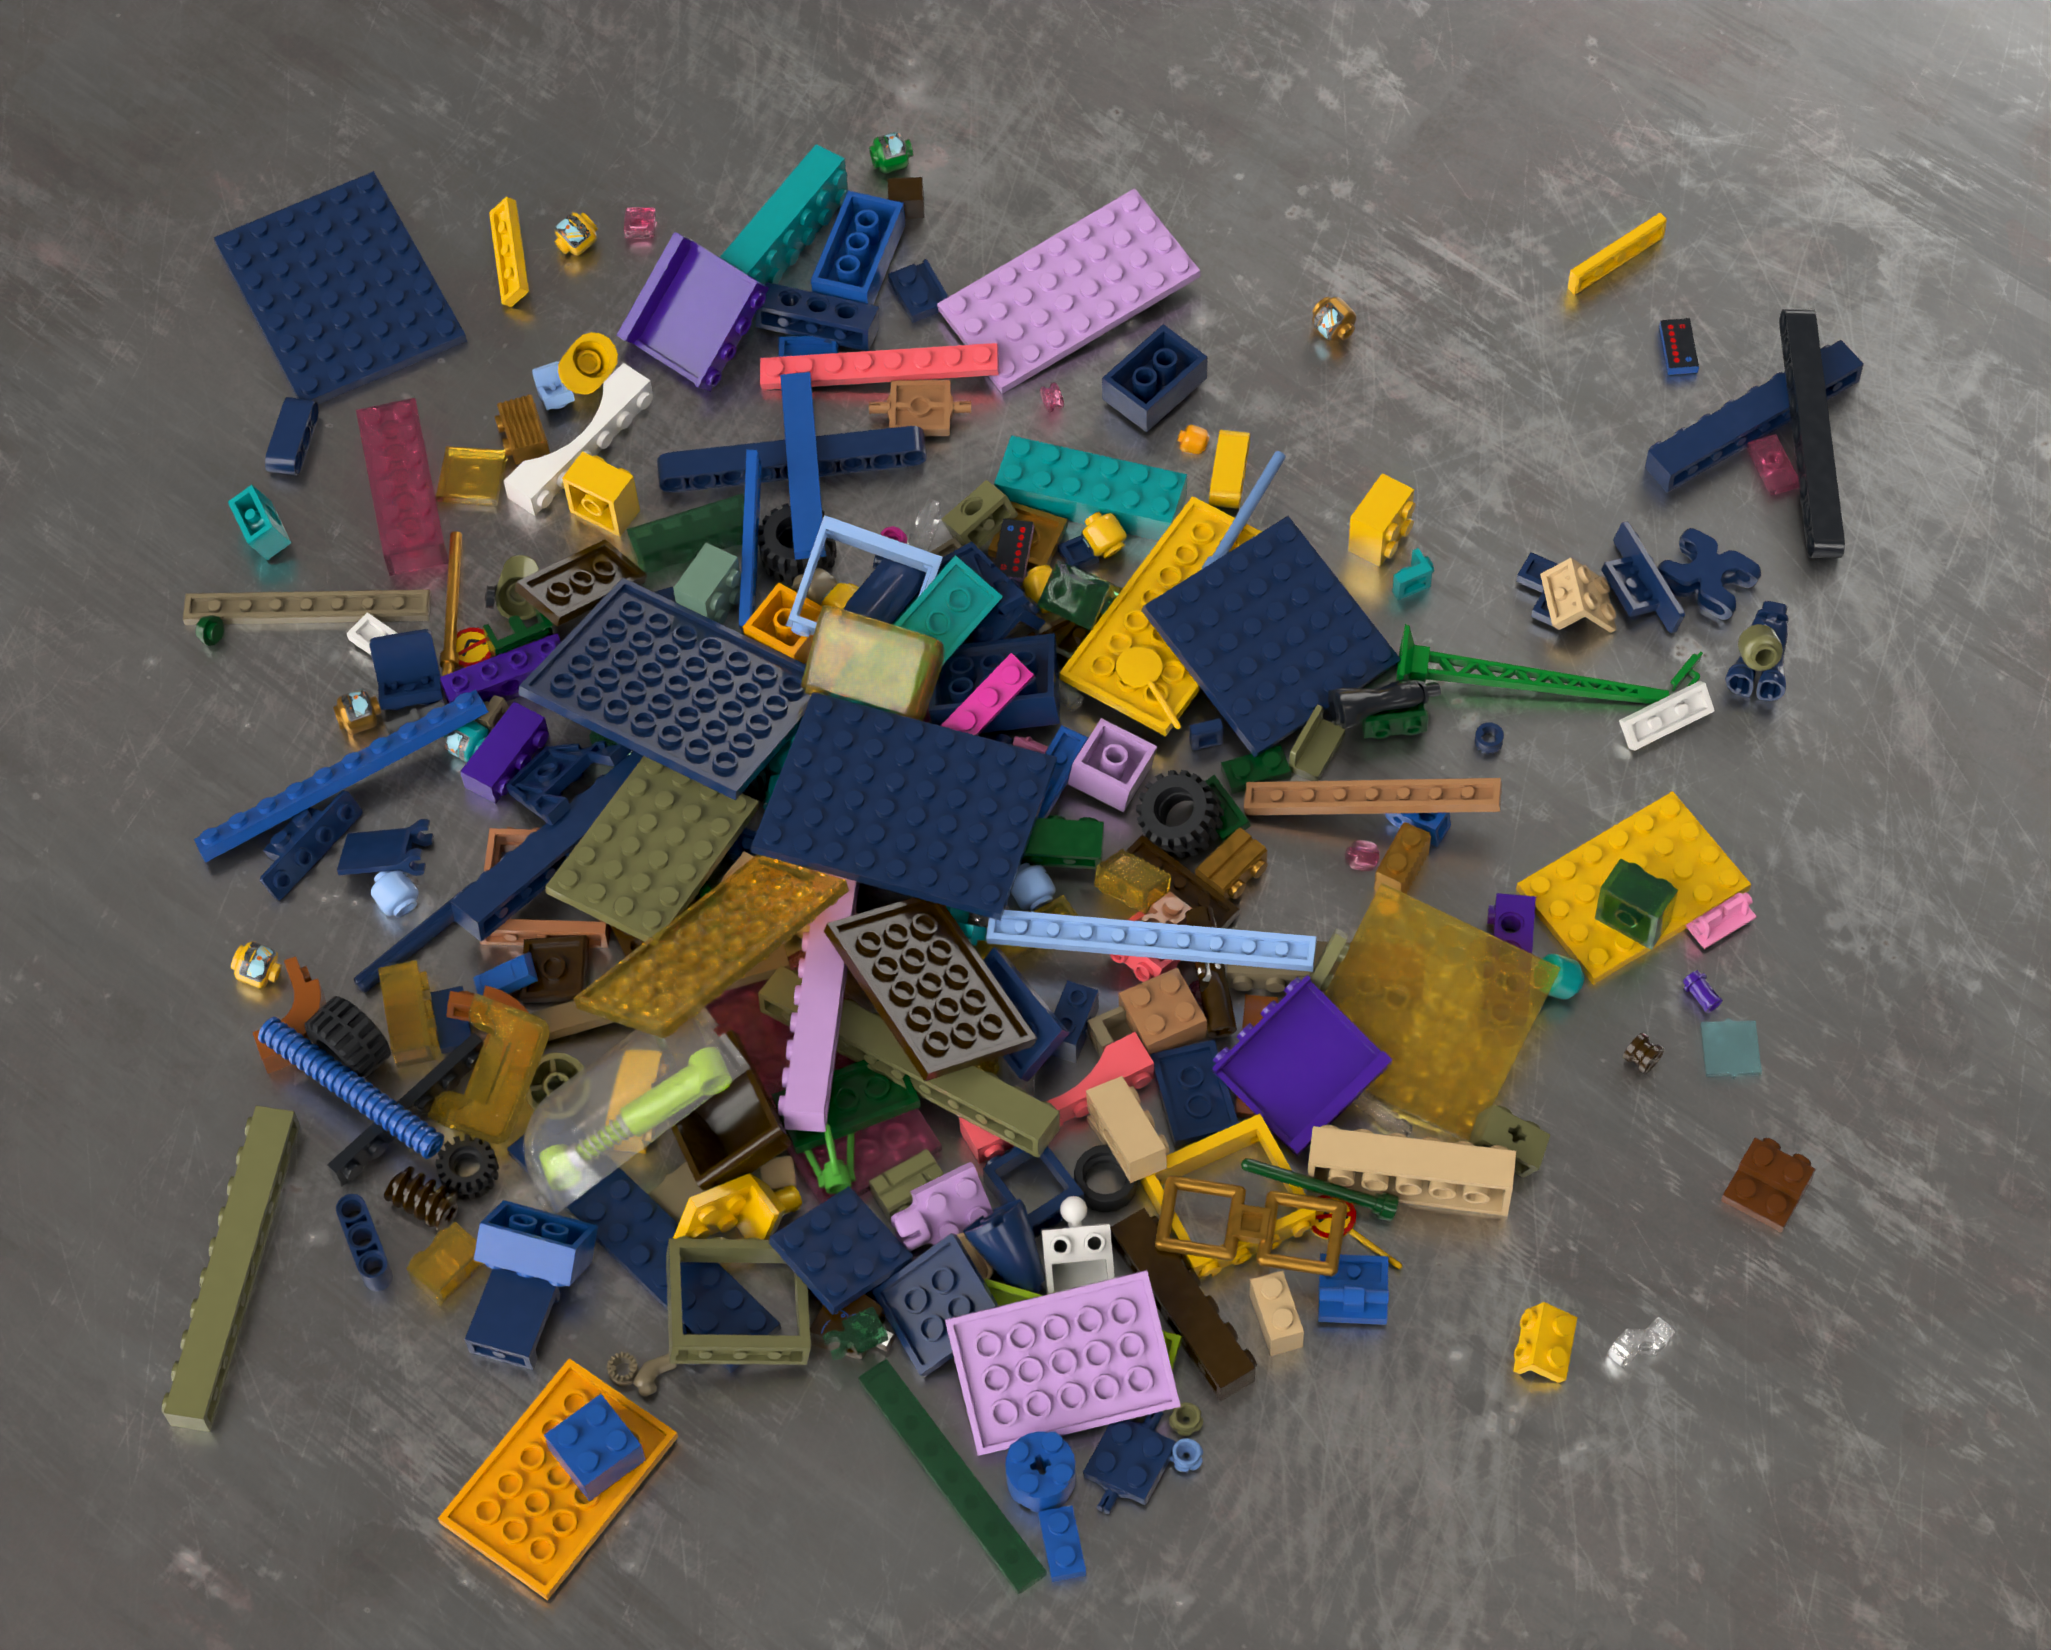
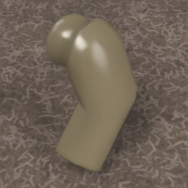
M669 1353L646 1361L640 1368L634 1379V1385L638 1387V1392L641 1396L655 1393L657 1387L654 1380L657 1376L677 1368L676 1364H669Z

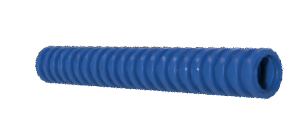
M272 1017L262 1025L258 1034V1039L261 1043H266L268 1048L274 1049V1052L281 1054L282 1058L289 1060L292 1065H296L306 1075L312 1076L313 1080L320 1081L322 1086L327 1087L330 1092H335L336 1096L343 1098L344 1102L351 1103L353 1108L358 1109L361 1114H366L367 1118L374 1120L375 1124L382 1125V1128L385 1131H390L392 1136H398L399 1141L405 1142L406 1146L413 1148L416 1153H421L423 1158L429 1159L439 1152L444 1142V1135L441 1132H436V1129L432 1126L428 1127L427 1122L421 1121L420 1117L413 1115L410 1110H405L404 1106L397 1104L394 1099H389L387 1094L381 1093L380 1089L374 1088L373 1084L366 1082L363 1077H358L356 1072L350 1071L349 1067L343 1066L342 1062L335 1060L332 1055H327L325 1050L319 1049L318 1045L312 1044L309 1039L304 1038L295 1029L289 1028L288 1024L281 1022L278 1017Z

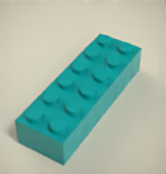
M815 144L720 258L763 285L766 282L778 284L787 268L797 262L803 249L813 243L818 231L823 226L829 224L834 212L839 206H842L848 192L845 158Z
M1011 435L994 486L1003 492L1010 502L1050 513L1075 523L1086 525L1084 521L1099 511L1102 516L1111 513L1115 515L1126 534L1159 541L1183 509L1187 497V474Z

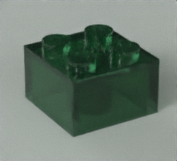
M1620 858L1600 888L1595 919L1652 950L1671 922L1678 889L1674 888L1669 881L1656 878L1645 872L1638 864L1629 863Z

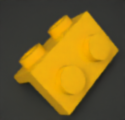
M1546 1302L1526 1309L1520 1319L1521 1331L1518 1345L1514 1351L1515 1363L1513 1371L1522 1374L1531 1370L1557 1383L1565 1381L1578 1317Z

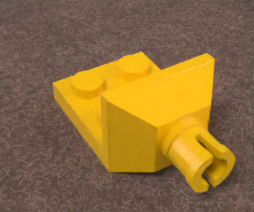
M748 1173L689 1197L673 1238L677 1239L686 1236L693 1239H707L710 1235L720 1231L722 1233L728 1232L736 1226L745 1239L755 1237L761 1240H769L770 1236L778 1229L783 1215L800 1210V1206H802L801 1195L793 1185L785 1186L783 1189L773 1192L767 1183Z

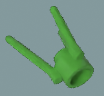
M826 1124V1132L824 1133L830 1161L824 1164V1170L822 1171L811 1149L804 1151L817 1176L819 1188H825L829 1194H837L848 1186L852 1187V1182L856 1181L854 1173L855 1132L848 1135L846 1165H844L843 1160H837L830 1125Z

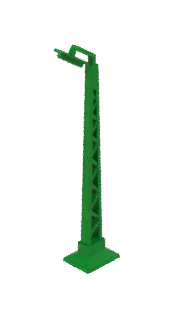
M1407 624L1404 626L1399 648L1401 661L1398 662L1396 681L1421 680L1425 682L1427 679L1653 704L1671 695L1669 690L1430 651V647L1414 645L1411 629ZM1700 652L1698 655L1692 654L1670 682L1673 685V692L1688 675L1693 677L1687 687L1699 681L1700 674L1694 671L1693 668L1701 660L1703 652ZM1428 662L1438 663L1443 670L1429 669ZM1453 666L1464 668L1461 671L1457 672ZM1477 669L1482 675L1470 673ZM1492 672L1503 673V674H1501L1500 676L1496 677ZM1515 675L1518 679H1512L1511 677Z

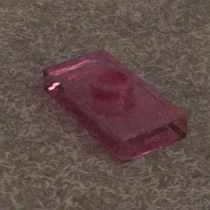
M1776 434L1748 442L1747 451L1771 496L1799 488L1798 475Z

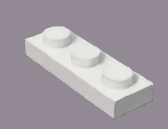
M1698 681L1619 720L1628 748L1635 751L1715 710L1706 683Z

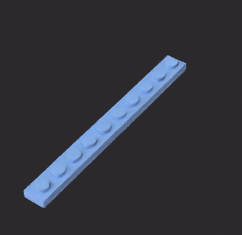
M1004 910L1001 921L989 918L986 936L987 944L1309 972L1314 971L1317 944L1316 936Z

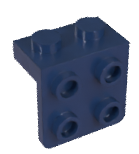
M1011 578V581L1024 593L1026 591L1017 580ZM1027 596L1029 602L1006 614H1003L998 604H996L969 637L974 643L1003 640L1019 621L1036 630H1039L1046 621L1038 612L1041 609L1040 606Z
M422 629L379 636L369 641L378 681V700L381 710H399L405 706L416 704L429 705L443 699L441 674L430 630Z

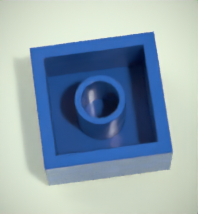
M602 1394L544 1434L550 1452L588 1501H591L646 1460L642 1445Z

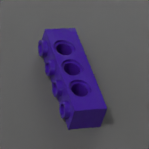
M553 634L440 677L448 704L453 702L460 694L470 693L475 689L483 702H490L494 695L504 698L506 702L521 697L519 695V686L561 643L558 634Z
M1497 893L1495 905L1488 906L1487 924L1493 925V934L1487 933L1485 953H1491V962H1485L1483 982H1489V991H1483L1481 1011H1487L1488 1024L1526 1027L1529 1012L1536 896ZM1511 928L1514 929L1516 932L1508 933L1505 932L1503 929ZM1503 957H1510V958L1514 959L1515 961L1506 962V961L1502 960L1501 958H1503ZM1500 986H1509V987H1511L1513 990L1504 991V990H1502V989L1499 988V987H1500Z

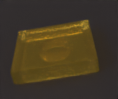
M446 446L436 493L437 502L497 506L507 458L505 450Z

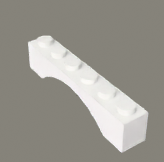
M623 363L604 381L600 407L594 419L583 433L571 443L553 453L523 461L504 480L507 497L534 516L542 508L548 507L553 498L564 489L562 477L582 451L591 456L597 455L602 449L607 448L611 444L613 438L622 429H626L631 424L633 418L641 410L646 409L651 404L654 398L651 381Z

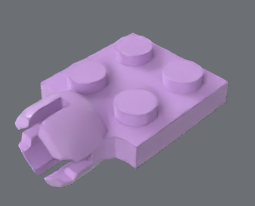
M969 1162L911 1190L912 1204L908 1208L893 1214L891 1224L892 1228L896 1227L897 1229L895 1231L897 1239L908 1251H912L926 1243L934 1246L951 1233L956 1235L963 1233V1229L982 1215L984 1218L993 1211L976 1168Z

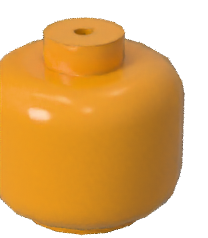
M1194 424L1188 425L1185 431L1180 430L1177 441L1181 442L1180 449L1187 453L1201 454L1205 451L1209 441L1208 431Z

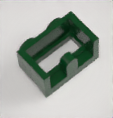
M536 608L538 624L526 628L519 616H511L509 618V625L513 634L497 640L489 624L483 625L488 649L492 656L495 657L553 635L552 622Z

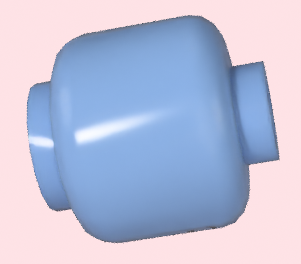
M1024 863L1020 865L1011 893L1022 910L1038 912L1054 901L1052 897L1056 892V888L1043 866H1030L1029 863Z
M400 870L382 871L375 876V884L371 888V896L385 915H395V917L399 918L408 914L417 906L416 900L419 891L406 872Z

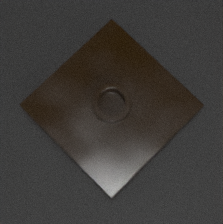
M587 935L524 939L523 954L531 953L538 981L521 988L520 1000L523 1004L572 1001L586 997L589 938Z

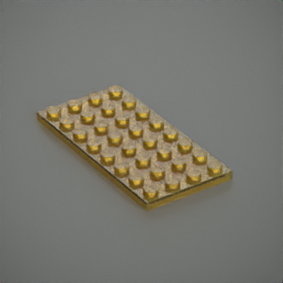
M757 854L676 917L669 925L658 931L575 996L573 999L576 1007L579 1010L665 1039L674 1034L677 1028L691 1017L696 1016L712 1000L720 997L733 983L745 977L747 972L758 963L766 960L783 943L791 940L793 935L803 927L812 923L828 907L836 904L838 899L849 891L845 879Z

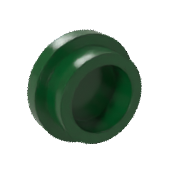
M215 615L202 617L196 625V636L205 645L213 646L217 644L224 635L222 619Z

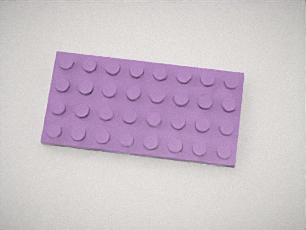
M1134 188L944 299L937 305L939 312L964 345L997 343L999 375L989 376V378L1001 394L1196 280L1200 277V270Z

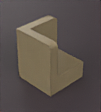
M1123 1006L1087 1020L1088 1036L1100 1058L1107 1045L1132 1034L1126 1023V1011Z

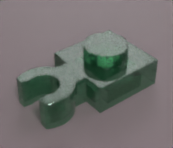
M873 1306L843 1320L842 1326L844 1331L833 1330L823 1336L825 1345L832 1342L840 1343L837 1349L831 1351L833 1360L843 1358L851 1347H854L858 1355L889 1340L888 1334Z

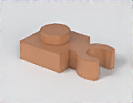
M1169 892L1151 905L1148 914L1144 915L1141 921L1184 925L1186 924L1185 913L1192 908L1172 892Z

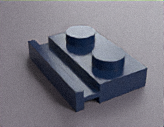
M924 259L923 263L919 265L914 263L888 274V281L912 323L940 313L937 304L949 297L927 259Z

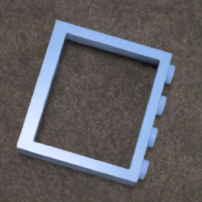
M824 515L786 626L791 627V631L797 635L809 637L811 634L820 637L821 642L828 646L839 647L840 644L851 648V653L865 657L877 643L799 616L826 537L926 572L918 597L936 578L943 557Z

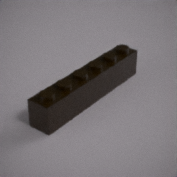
M1142 1208L1110 1227L1111 1243L1132 1273L1148 1271L1158 1312L1173 1334L1182 1336V1347L1221 1402L1255 1381L1256 1360L1248 1349L1243 1350L1236 1341L1238 1340V1335L1230 1322L1224 1323L1218 1315L1220 1310L1211 1295L1205 1296L1200 1289L1201 1282L1192 1268L1187 1270L1182 1263V1254L1160 1251L1155 1247L1159 1219L1155 1215L1150 1217L1146 1209Z

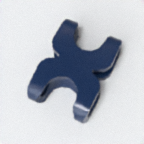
M1689 528L1680 536L1679 547L1681 552L1691 559L1692 562L1680 564L1671 560H1664L1657 568L1662 577L1668 582L1673 594L1679 597H1689L1697 593V604L1700 609L1719 619L1727 620L1736 611V599L1723 586L1736 584L1745 588L1753 587L1761 578L1760 567L1750 558L1734 550L1718 554V544L1714 538L1699 530Z

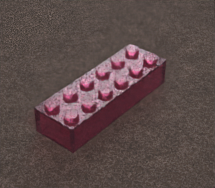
M411 398L356 410L381 546L389 576L448 564L449 557L416 399Z

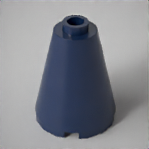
M1016 1199L993 1209L994 1213L985 1218L982 1215L963 1229L966 1239L1007 1285L1033 1293H1038L1043 1289L1041 1283L1046 1280L1027 1209L1022 1200Z

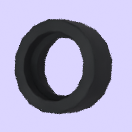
M1108 1145L1095 1146L1085 1151L1077 1160L1074 1169V1181L1084 1192V1201L1091 1210L1103 1213L1117 1211L1127 1206L1134 1198L1138 1180L1130 1183L1125 1175L1124 1186L1111 1194H1101L1091 1190L1086 1183V1175L1090 1168L1102 1163L1114 1164L1121 1168Z

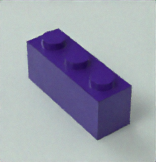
M513 702L460 771L464 787L496 804L502 795L508 793L505 785L531 761V757L536 750L542 748L547 742L549 731L545 717Z

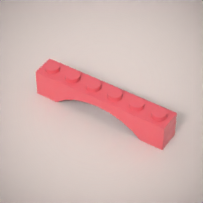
M1136 1032L1107 1045L1100 1060L1088 1076L1074 1088L1047 1101L1060 1111V1127L1064 1122L1074 1117L1080 1118L1089 1114L1086 1090L1120 1076H1123L1129 1087L1134 1086L1135 1089L1143 1088L1154 1078V1062ZM961 1117L959 1118L960 1132L979 1164L986 1160L989 1161L997 1155L1002 1156L1005 1151L1014 1147V1145Z

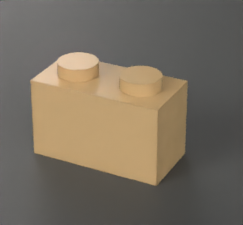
M1283 1270L1250 1279L1249 1296L1269 1355L1274 1356L1302 1348L1304 1330Z

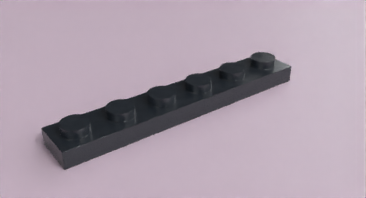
M475 1033L471 1034L400 1098L397 1104L403 1105L405 1110H410L413 1115L418 1117L430 1112L438 1099L446 1092L453 1091L470 1070L477 1069L484 1062L487 1052L483 1040ZM374 1122L327 1164L332 1178L341 1187L348 1181L356 1179L361 1174L363 1167L373 1158L380 1157L396 1137L392 1136L390 1131H385L382 1125L379 1126Z

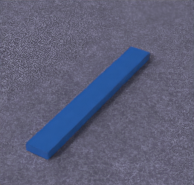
M810 372L780 375L795 560L810 557L823 520ZM825 543L820 557H826Z

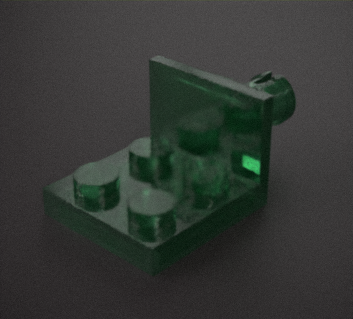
M1057 560L1037 606L1089 630H1093L1105 601L1112 603L1123 588L1078 567Z

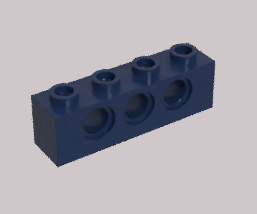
M765 283L769 290L766 293L764 304L755 313L756 327L794 336L823 338L826 343L832 344V341H836L840 346L862 351L870 350L879 330V306L774 283Z

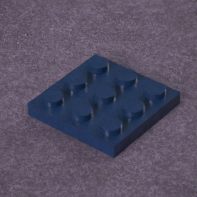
M850 1186L777 1231L769 1239V1244L832 1315L896 1274L913 1260V1255Z
M954 1233L946 1236L871 1291L878 1304L884 1309L886 1318L919 1375L923 1377L928 1376L954 1357L945 1319L999 1306L959 1237Z

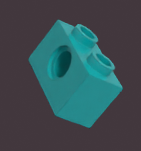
M250 485L228 501L247 543L266 560L292 543L271 500L253 485Z

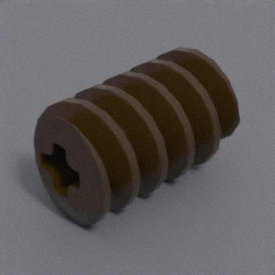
M412 1166L395 1175L386 1187L384 1199L392 1201L398 1208L403 1207L406 1213L414 1214V1217L418 1220H425L428 1226L436 1227V1230L440 1233L449 1229L458 1212V1205L456 1204L458 1193L454 1191L446 1198L448 1188L445 1185L440 1186L434 1191L437 1181L430 1179L424 1185L426 1175L421 1172L413 1178L415 1168Z

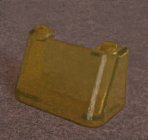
M823 605L816 624L801 687L805 689V693L809 696L813 692L823 695H830L832 692L889 710L894 714L924 721L946 655L942 642L930 636L840 608Z
M475 993L469 1008V1020L474 1027L487 1032V1036L464 1095L449 1090L441 1092L433 1101L428 1117L448 1128L490 1143L499 1144L509 1139L514 1130L548 1042L550 1031L548 1024L542 1018Z

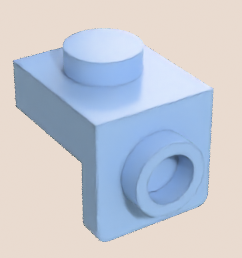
M559 361L532 370L538 395L546 410L560 409L568 403L575 401L573 392L567 389L560 380L558 374Z

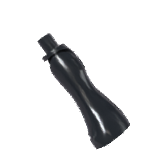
M1399 680L1375 689H1333L1328 692L1329 714L1335 726L1341 725L1343 729H1346L1381 711L1410 708L1420 703L1426 704L1429 701V697L1441 695L1440 685L1436 682L1425 684L1421 680Z

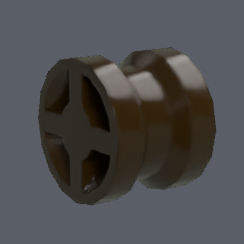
M1642 1032L1629 1044L1623 1054V1058L1628 1062L1636 1063L1638 1070L1643 1074H1647L1658 1063L1665 1049L1659 1044L1654 1045L1651 1043L1649 1036Z

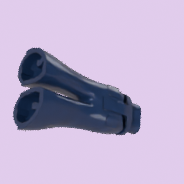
M1772 601L1763 602L1762 609L1757 611L1755 619L1751 626L1762 624L1771 627L1778 635L1783 648L1782 657L1778 664L1761 673L1756 694L1759 700L1764 701L1778 700L1782 698L1786 691L1784 655L1788 638L1789 618L1786 615L1788 607L1785 604ZM1741 655L1735 664L1729 668L1725 682L1728 689L1734 694L1750 697L1757 671L1749 668Z

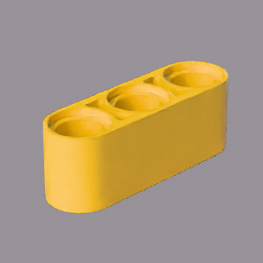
M1220 429L1210 485L1209 505L1233 509L1240 508L1250 446V433Z

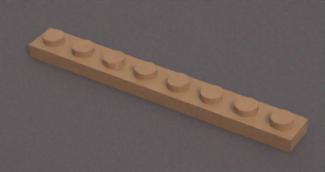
M1501 778L1246 782L1244 812L1245 816L1500 812L1502 781Z

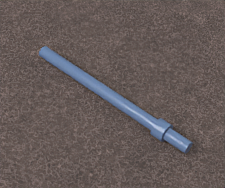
M1275 451L1214 554L1206 559L1202 569L1229 553L1285 460L1286 456L1284 453Z

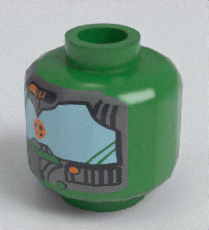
M898 132L878 136L873 140V146H869L874 168H879L883 173L907 168L909 157L913 156L910 140H904L903 136Z

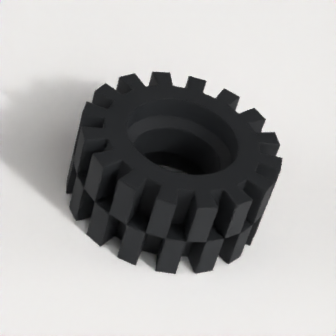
M465 1134L464 1141H461L459 1136L453 1137L455 1144L451 1145L447 1141L444 1144L446 1150L440 1149L438 1152L439 1159H436V1171L441 1184L448 1188L449 1194L454 1191L457 1192L458 1198L462 1200L465 1199V1194L469 1195L470 1200L476 1199V1192H480L481 1196L487 1194L485 1187L492 1189L495 1186L493 1179L498 1180L499 1176L497 1171L499 1170V1164L493 1148H491L488 1141L483 1143L482 1137L477 1135L472 1140L471 1134ZM465 1158L477 1159L480 1162V1167L473 1175L462 1177L455 1172L456 1164Z

